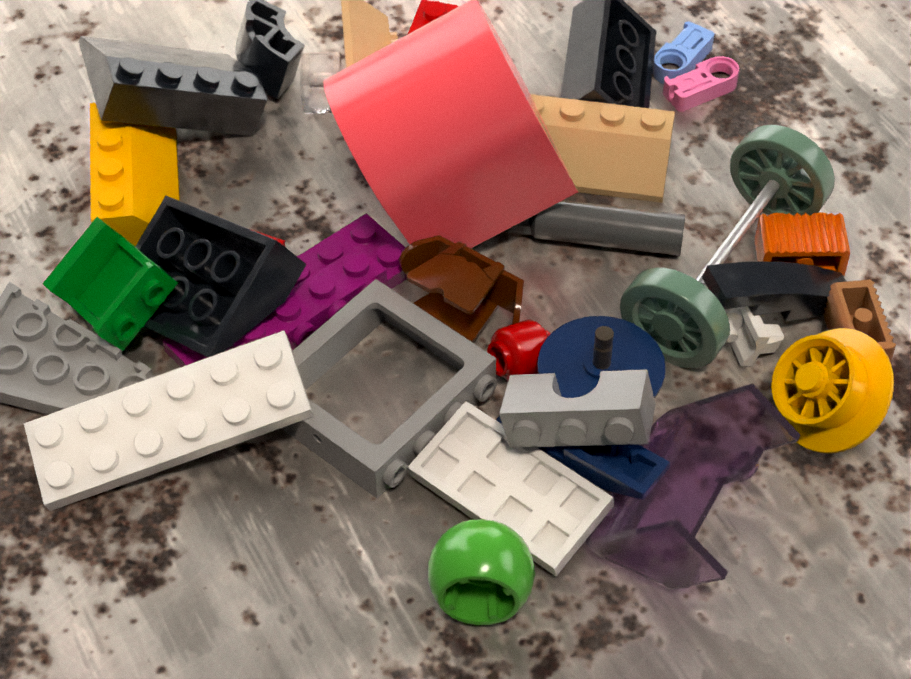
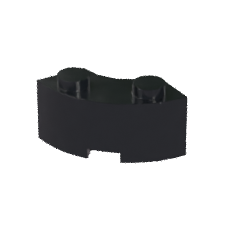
M249 0L235 46L237 61L259 75L266 95H271L278 99L294 82L305 44L295 39L285 28L284 19L287 11L265 0Z

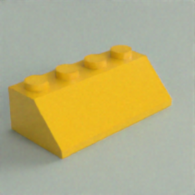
M96 102L90 103L91 223L96 217L100 218L136 246L165 196L180 201L176 128L101 121Z

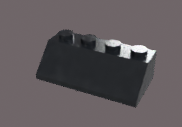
M584 0L573 7L561 98L649 108L656 30L624 0Z

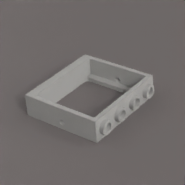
M377 279L293 350L305 390L384 320L460 371L380 444L370 443L310 399L308 400L314 416L281 428L376 498L389 487H396L404 479L408 471L407 467L465 401L473 406L479 401L484 402L493 394L497 386L496 358Z

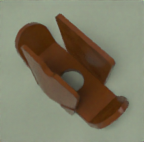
M440 235L415 241L408 245L401 253L399 265L403 272L407 274V281L428 292L427 295L413 304L472 343H474L499 306L513 313L512 324L520 321L524 280L504 270L505 266L500 262L491 260L467 247L462 242L453 243Z

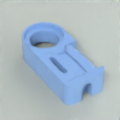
M685 22L681 33L671 43L666 42L655 54L654 78L664 84L666 76L669 79H673L694 70L696 64L702 62L711 52L714 32L695 23ZM673 63L680 66V68L670 70L665 69L661 65Z

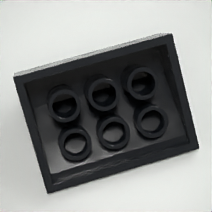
M80 36L79 45L101 121L253 136L268 99L259 75L230 55Z
M165 196L137 242L136 247L177 281L178 284L146 322L144 327L207 358L226 351L286 301L307 264L275 239Z

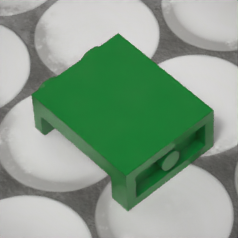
M96 217L42 284L50 292L75 309L93 326V331L98 336L124 351L178 282L123 235Z

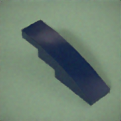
M499 416L496 419V421L502 424L501 418ZM639 444L537 447L598 488L641 500L646 498L670 468L668 460Z

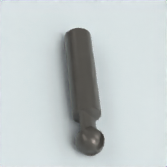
M563 200L503 232L532 235L535 239L680 256L685 214Z

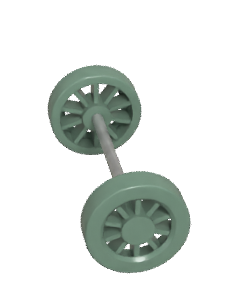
M763 125L747 133L731 155L730 173L736 188L750 204V207L697 278L694 279L685 273L673 269L650 268L639 273L623 293L620 300L622 319L639 326L651 335L659 345L666 362L683 368L704 367L716 358L729 338L730 323L728 316L720 301L706 287L702 279L707 265L723 264L761 212L767 215L778 212L790 213L792 216L796 213L800 215L807 213L810 216L813 213L819 212L831 196L835 185L832 165L822 149L804 134L779 125Z

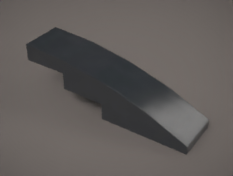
M736 262L707 265L702 276L706 286L717 297L724 310L748 306L753 316L780 312L785 322L823 316L825 313L824 308L827 307V297L830 296V285L836 282H847L840 272L814 265L790 262Z

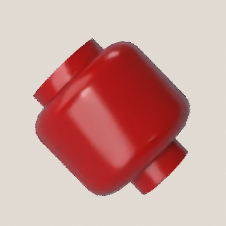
M531 319L497 329L487 348V352L496 358V375L502 376L508 381L510 375L538 374L539 352L551 333L545 330L538 322Z

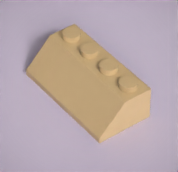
M341 0L346 68L398 40L397 32L389 31L388 16L364 0Z
M530 94L578 192L663 202L675 111Z

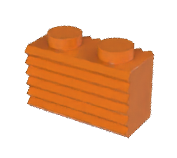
M778 212L771 213L768 216L763 213L758 218L755 234L757 262H790L814 265L840 272L845 276L850 257V248L844 217L841 213L834 215L832 213L817 212L810 216L807 213L803 215L796 213L792 216L790 213Z

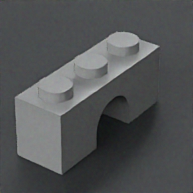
M647 369L601 371L597 386L588 394L577 398L561 396L555 373L510 375L499 415L510 448L648 444L656 404Z

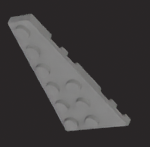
M11 282L7 284L1 294V403L49 415L155 377L152 368L140 361L134 363L124 357L119 348L71 319L64 320L51 312L47 304L39 299L33 301L22 294L21 289Z

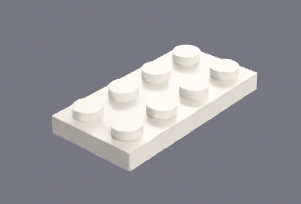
M467 401L463 403L407 467L411 477L473 520H492L511 527L528 545L533 561L555 576L560 573L614 506V500L611 495L539 448H510L503 425Z

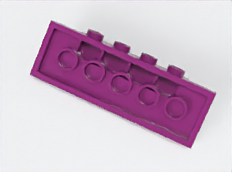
M367 213L297 256L307 265L286 301L226 351L284 330L293 351L375 279L390 289L407 280V274L403 272L399 265L400 255L406 247ZM168 338L163 340L165 352L179 367L207 358Z

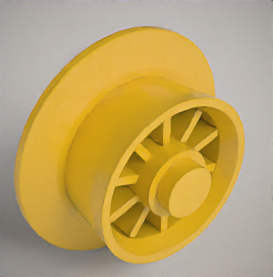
M831 329L801 338L785 350L773 372L772 396L778 408L781 422L793 440L815 452L839 453L852 449L864 442L882 423L893 396V370L884 349L870 336L854 329Z

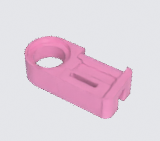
M717 56L696 64L695 70L673 79H669L666 76L664 78L663 95L676 110L684 112L732 92L737 86L739 66L733 59ZM724 72L730 75V77L724 79L716 78L712 73Z

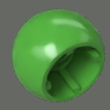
M478 519L461 522L442 534L431 551L427 575L433 598L446 614L468 624L492 625L508 620L522 609L531 595L535 569L531 551L524 539L516 531L500 522Z

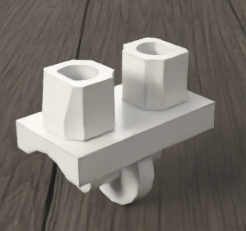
M748 306L725 310L730 323V335L727 343L731 344L740 366H753L760 354L776 352L784 338L779 324H764L762 320L766 314L753 316Z

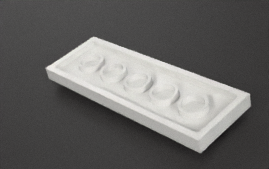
M284 330L26 422L24 427L43 503L49 511L311 418L314 415L289 339Z

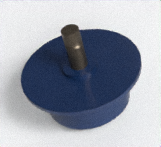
M589 316L563 324L547 337L538 356V374L555 373L561 396L565 398H577L591 392L598 384L601 371L647 369L654 399L660 392L665 378V359L657 342L639 326L615 317Z

